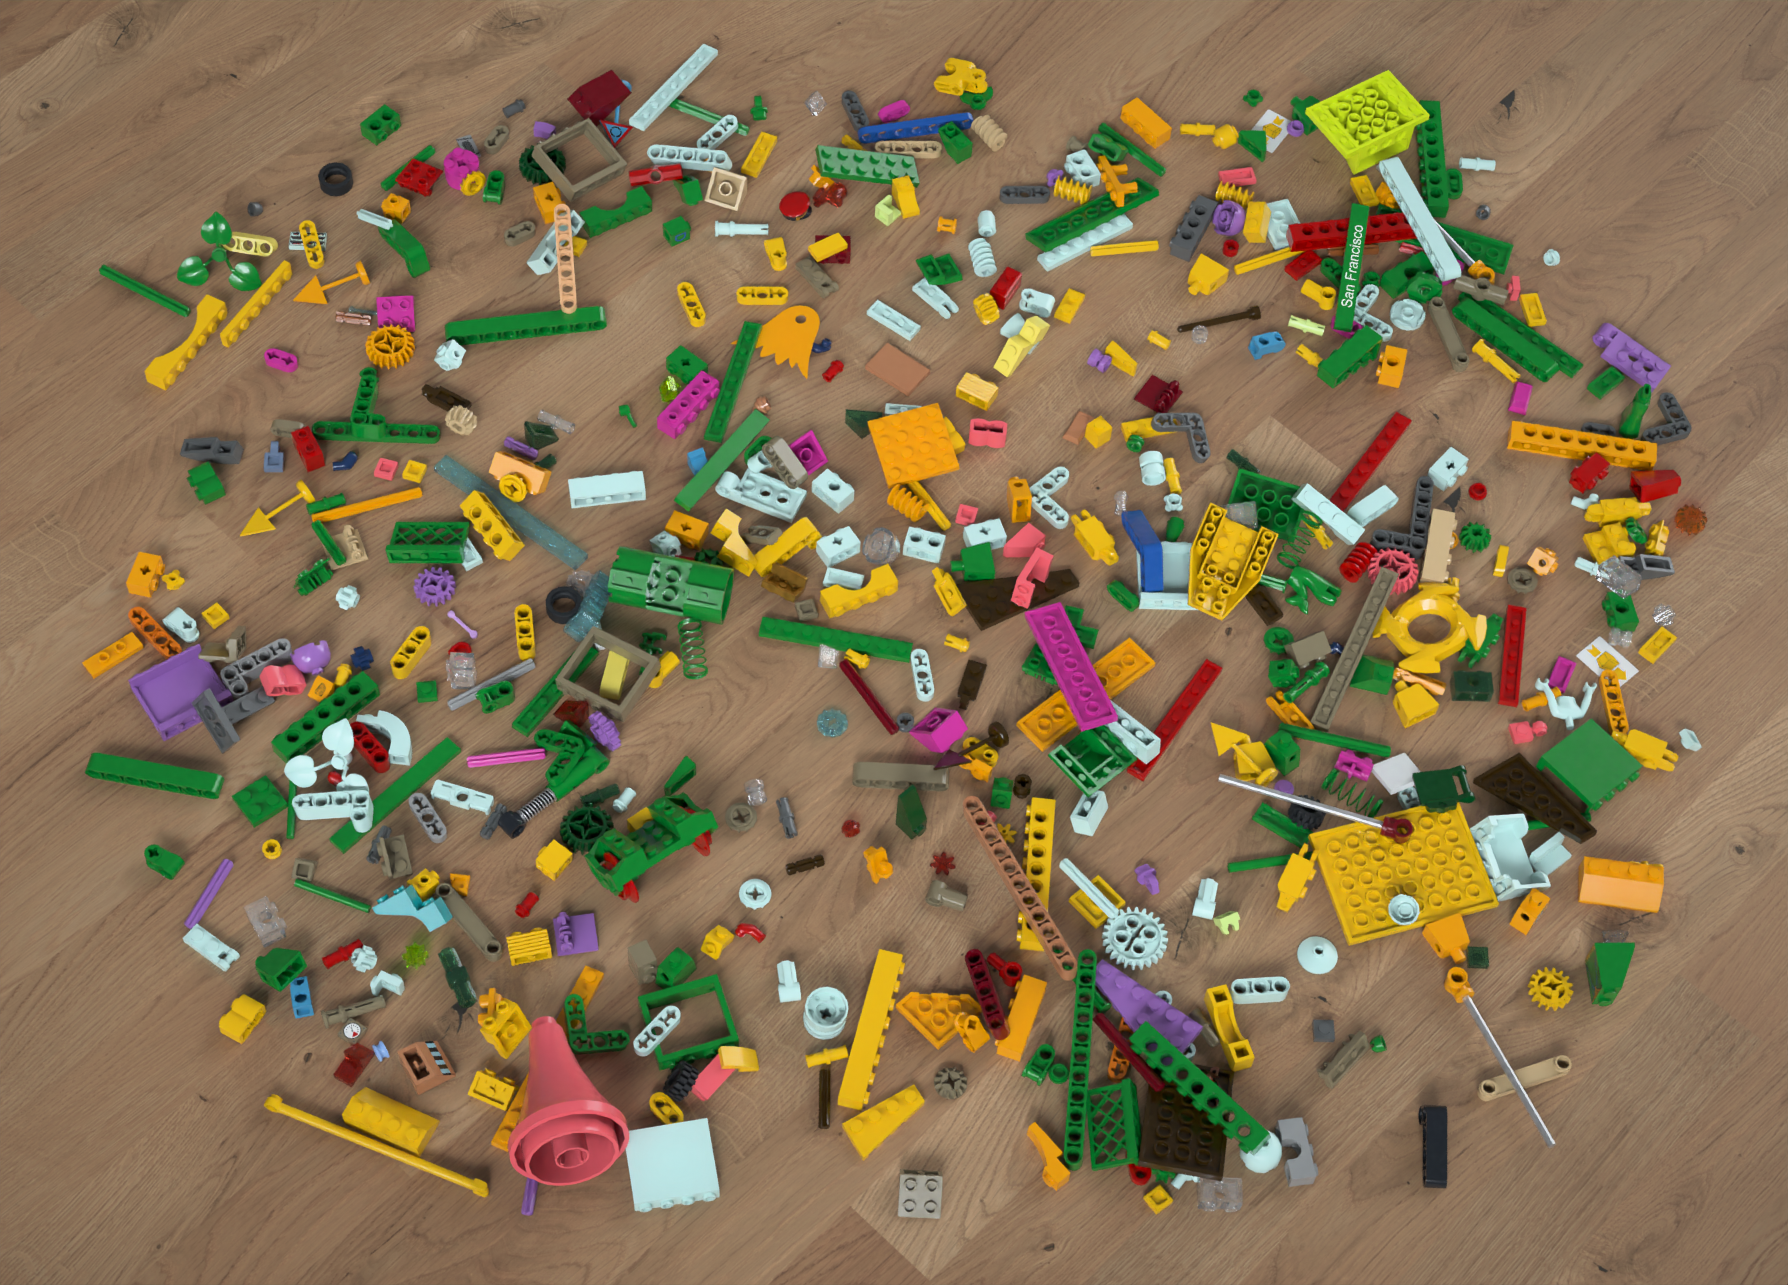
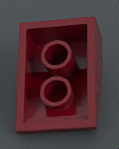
M610 70L580 86L567 100L584 120L589 118L597 127L600 124V120H604L632 92L616 73Z

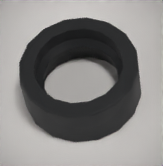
M329 163L319 171L320 188L325 194L335 197L342 196L352 189V173L345 164ZM332 175H343L346 177L339 184H329L325 181Z
M567 586L553 589L546 598L547 615L552 621L559 624H570L576 621L582 613L580 594L575 589ZM561 598H568L575 602V607L569 612L561 613L553 609V603Z

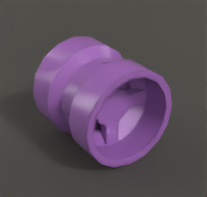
M1095 349L1091 353L1087 364L1091 367H1097L1098 371L1104 373L1110 366L1112 357L1103 355L1100 350Z

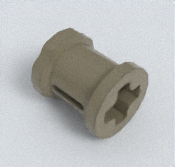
M1072 136L1067 142L1066 149L1074 152L1084 149L1087 151L1088 144L1082 143L1077 140L1076 136Z

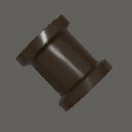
M1026 774L1016 776L1013 794L1019 799L1027 798L1030 795L1032 780Z

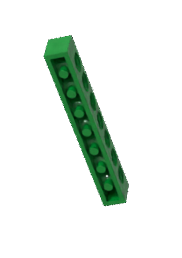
M1420 100L1419 104L1430 115L1429 120L1415 126V130H1418L1416 143H1419L1417 155L1420 156L1418 168L1421 170L1419 179L1420 183H1422L1421 196H1423V201L1432 217L1446 218L1449 209L1440 101Z
M1147 1021L1129 1038L1132 1044L1130 1048L1137 1055L1142 1053L1147 1058L1145 1060L1146 1063L1153 1069L1157 1067L1162 1072L1160 1075L1168 1083L1172 1081L1176 1084V1090L1183 1097L1188 1095L1193 1100L1191 1102L1192 1105L1199 1111L1203 1109L1208 1114L1207 1118L1215 1126L1219 1124L1223 1127L1222 1132L1229 1139L1235 1138L1239 1142L1238 1147L1244 1153L1248 1154L1250 1152L1254 1156L1271 1138L1270 1133ZM1149 1044H1157L1158 1046L1155 1051L1147 1050ZM1170 1057L1173 1061L1170 1065H1163V1059ZM1186 1071L1188 1076L1185 1079L1177 1078L1178 1073ZM1196 1085L1204 1087L1203 1091L1198 1094L1192 1090ZM1216 1099L1219 1101V1104L1211 1108L1208 1106V1102ZM1227 1113L1235 1115L1231 1122L1223 1120ZM1241 1128H1249L1250 1133L1247 1136H1241L1239 1134Z

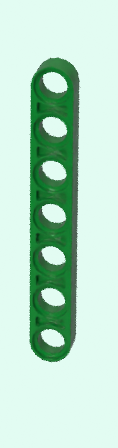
M318 421L312 425V434L317 440L435 444L441 438L440 429L435 425L386 423L387 434L381 439L353 436L350 422ZM318 428L325 429V432L320 434L316 433L315 431ZM339 428L344 430L341 434L334 433ZM393 430L400 432L397 436L390 435ZM411 431L418 432V435L415 437H411L408 434ZM429 432L437 433L435 437L427 436Z

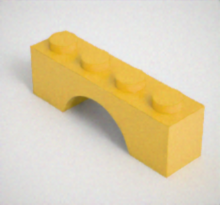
M889 564L871 570V580L862 589L847 590L836 584L821 590L820 602L829 618L838 617L849 610H856L869 602L873 603L881 597L893 595L898 591V579Z
M1227 985L1207 989L1204 1002L1231 1071L1236 1072L1251 1068L1255 1057L1248 1039L1241 1035L1237 1026L1233 1000Z

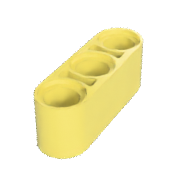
M232 232L231 238L235 240V245L231 244V242L223 245L229 251L259 256H269L278 248V243L274 238L241 232ZM247 240L252 242L253 248L248 246ZM265 243L269 244L270 251L265 248Z
M609 651L600 686V697L620 700L630 660Z

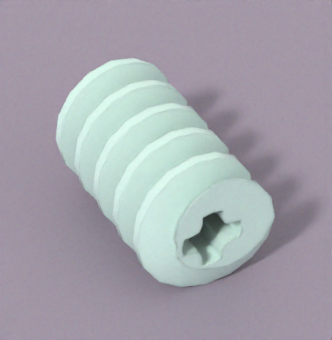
M983 238L971 241L968 249L975 274L979 277H988L995 274L997 267L995 266L991 245Z

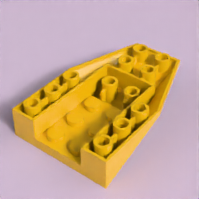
M1210 502L1203 514L1190 549L1187 605L1222 621L1260 581L1279 534L1263 526L1256 532L1225 517L1226 509Z

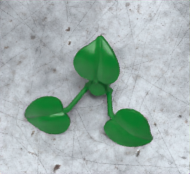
M217 211L214 212L201 228L202 238L209 244L216 243L212 256L204 264L198 256L186 258L179 266L177 279L192 286H200L209 277V271L206 266L212 260L216 262L225 260L230 271L233 272L229 276V282L235 289L252 291L259 288L262 282L253 264L240 262L235 266V269L232 268L227 257L228 250L223 247V245L230 242L232 230L227 220Z

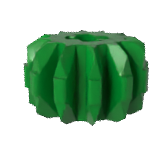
M1469 522L1467 526L1461 529L1459 535L1461 546H1466V551L1471 549L1473 553L1476 550L1481 553L1490 544L1489 542L1492 538V535L1489 534L1490 529H1485V524L1478 525V522L1474 524Z

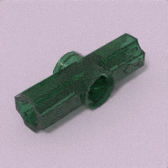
M447 947L438 953V957L444 968L448 985L454 991L461 1008L472 1007L478 1000L470 984L469 974L466 967L462 966L455 948Z

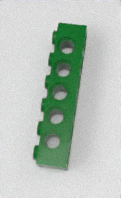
M364 671L354 675L348 683L337 688L330 697L323 699L313 710L307 711L304 717L297 722H293L282 734L276 735L271 741L273 752L286 764L292 758L304 755L322 741L323 732L328 726L345 718L349 720L379 697L378 685Z

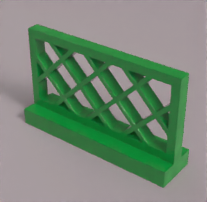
M396 522L390 545H387L385 549L389 563H463V552L470 523ZM400 528L409 529L403 534L399 533ZM422 528H426V529H427V530H426L425 532H423L422 534H419V533L417 532L418 530H420V529H422ZM440 528L445 529V531L441 532L440 534H437L435 532ZM458 528H464V530L458 534L453 532ZM412 534H414V535L416 536L415 538H413V539L410 540V541H408V540L406 539L407 537H409V536L412 535ZM430 534H433L435 536L429 541H426L424 539ZM449 534L453 536L447 541L443 539L445 536ZM401 541L405 543L404 545H396ZM419 541L424 543L422 545H414ZM437 541L442 543L441 545H433ZM456 541L460 543V545H451Z
M1128 1078L1123 1079L1122 1083L1088 1090L1087 1120L1092 1170L1098 1171L1133 1163L1137 1166L1141 1143L1137 1085ZM1121 1090V1096L1117 1102L1109 1098L1114 1091ZM1102 1095L1103 1098L1097 1106L1092 1104L1091 1096ZM1107 1100L1114 1104L1108 1114L1100 1110ZM1120 1108L1123 1110V1116L1117 1122L1112 1118V1115ZM1100 1112L1105 1118L1097 1126L1094 1124L1093 1118ZM1110 1119L1116 1125L1108 1134L1102 1128ZM1121 1127L1125 1130V1135L1119 1142L1113 1136ZM1101 1131L1107 1137L1099 1146L1095 1143V1138ZM1112 1139L1118 1145L1110 1154L1104 1148ZM1123 1147L1127 1150V1158L1118 1160L1115 1156ZM1102 1151L1109 1156L1104 1163L1097 1164V1157Z

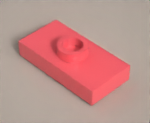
M1252 167L1219 171L1218 173L1220 183L1222 181L1224 186L1226 182H1229V188L1233 184H1235V187L1256 184V177Z

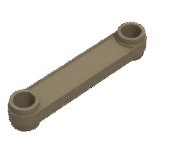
M1433 297L1429 302L1428 312L1453 369L1456 372H1464L1469 365V356L1464 349L1444 300L1441 297Z
M448 883L439 884L435 891L436 898L441 896L455 922L489 961L496 962L500 960L503 955V948L500 942ZM443 892H449L447 895H440ZM492 949H497V950H498V951L495 952V953H490V952H489V951L492 950Z

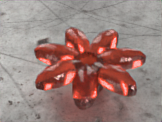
M942 852L941 858L933 855V859L936 862L931 863L930 867L937 868L936 875L943 870L944 874L948 876V869H956V866L951 864L954 857L946 859L945 852Z

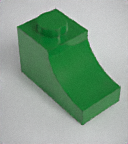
M686 175L683 176V179L673 180V184L678 190L683 203L693 206L697 205L698 201L703 200L698 179Z

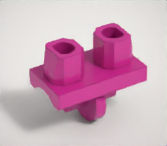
M1346 749L1345 752L1341 751L1334 768L1348 773V779L1354 776L1367 782L1374 764H1372V759L1367 757L1360 759L1355 756L1354 751Z

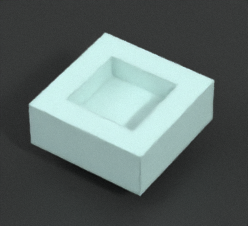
M1683 729L1679 732L1682 738L1681 743L1686 749L1697 751L1702 748L1693 731Z

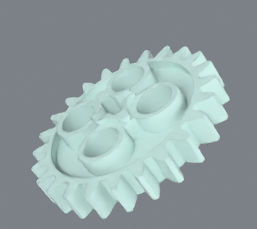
M1127 907L1126 913L1120 909L1119 916L1117 915L1113 919L1108 918L1107 925H1104L1102 938L1105 940H1103L1102 945L1107 946L1105 953H1111L1110 960L1117 958V965L1123 962L1124 968L1128 964L1131 965L1132 970L1135 969L1136 965L1142 970L1144 964L1150 968L1151 961L1157 964L1158 958L1162 959L1163 952L1166 951L1168 938H1165L1167 931L1163 930L1165 924H1158L1160 918L1153 919V912L1147 915L1145 908L1142 912H1139L1138 907H1136L1134 912H1132ZM1127 924H1134L1136 927L1132 928ZM1144 925L1145 927L1140 931L1139 937L1135 938L1141 926ZM1149 934L1153 938H1147L1145 935ZM1121 938L1125 940V942H1119L1117 941V939ZM1135 938L1130 949L1128 951H1125V949L1130 945L1131 939ZM1139 949L1142 953H1136L1134 950Z

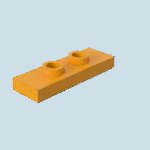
M131 632L88 658L82 664L92 678L95 679L144 647L135 634Z

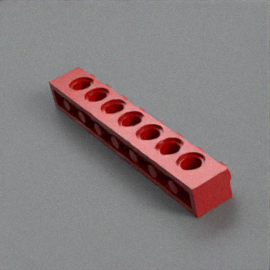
M1403 212L1368 216L1364 244L1417 239ZM1349 218L1288 225L1286 238L1290 251L1298 252L1344 247Z

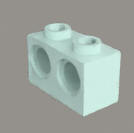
M1085 149L1067 155L1064 167L1066 172L1071 175L1074 184L1080 181V187H1082L1086 183L1087 189L1090 185H1093V187L1099 185L1101 173Z
M909 526L903 546V555L939 564L945 546L946 535Z

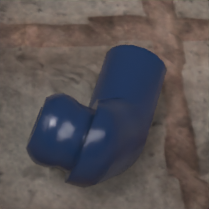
M827 338L823 339L822 343L819 344L814 342L811 351L815 353L829 351L832 342Z

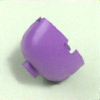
M1225 200L1223 201L1225 203L1219 204L1216 207L1212 223L1215 224L1216 229L1214 228V231L1216 233L1233 236L1240 233L1244 228L1246 213L1238 203Z
M319 641L320 645H314V642L294 650V654H290L292 662L303 673H312L314 676L324 672L323 668L329 664L331 659V652L327 641Z

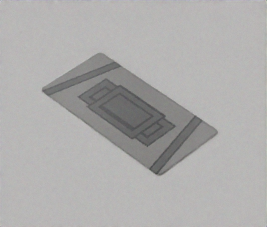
M471 135L456 139L460 148L469 150L478 157L481 156Z

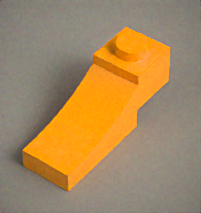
M1034 1122L1028 1127L1027 1136L1032 1140L1042 1158L1044 1182L1057 1191L1069 1181L1071 1173L1060 1162L1063 1152Z

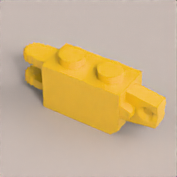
M1636 497L1600 500L1599 504L1588 506L1584 518L1588 522H1598L1599 527L1619 522L1623 526L1626 525V519L1632 517L1637 520L1644 515H1649L1652 508L1650 503H1639Z
M1082 510L1080 513L1084 521H1081L1076 514L1072 515L1071 521L1075 526L1074 536L1089 556L1097 561L1102 559L1108 566L1117 563L1119 556L1114 549L1115 540L1111 534L1107 533L1103 523L1098 521L1095 516H1091L1087 510Z
M1636 729L1630 730L1628 735L1616 731L1612 732L1611 737L1644 767L1654 770L1658 767L1668 772L1674 771L1675 766L1671 762H1676L1679 756L1666 749L1668 742Z
M1304 843L1298 855L1292 853L1277 884L1280 894L1277 908L1287 913L1295 901L1298 902L1300 898L1303 899L1308 890L1305 886L1308 880H1313L1317 871L1314 868L1320 850L1316 848L1309 861L1303 858L1308 851L1309 845Z

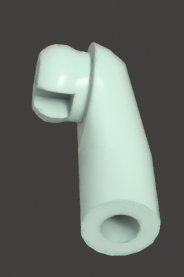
M1594 493L1590 494L1587 499L1574 496L1571 505L1587 510L1588 506L1599 503V496Z
M1178 1173L1171 1184L1179 1190L1185 1181L1193 1180L1197 1183L1202 1178Z

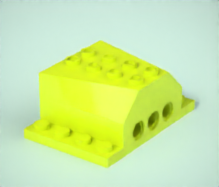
M1389 70L1308 107L1305 112L1343 155L1353 175L1407 150L1414 127L1429 120L1430 116Z

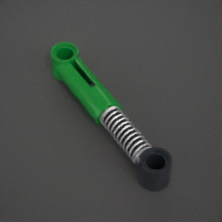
M597 747L590 748L583 755L582 759L577 762L561 785L551 786L548 784L545 787L546 789L542 791V794L537 795L536 798L525 804L520 810L504 813L498 820V826L511 839L518 837L524 831L525 824L531 820V817L537 816V813H540L542 809L553 803V800L556 802L560 801L592 775L603 772L608 767L610 760Z

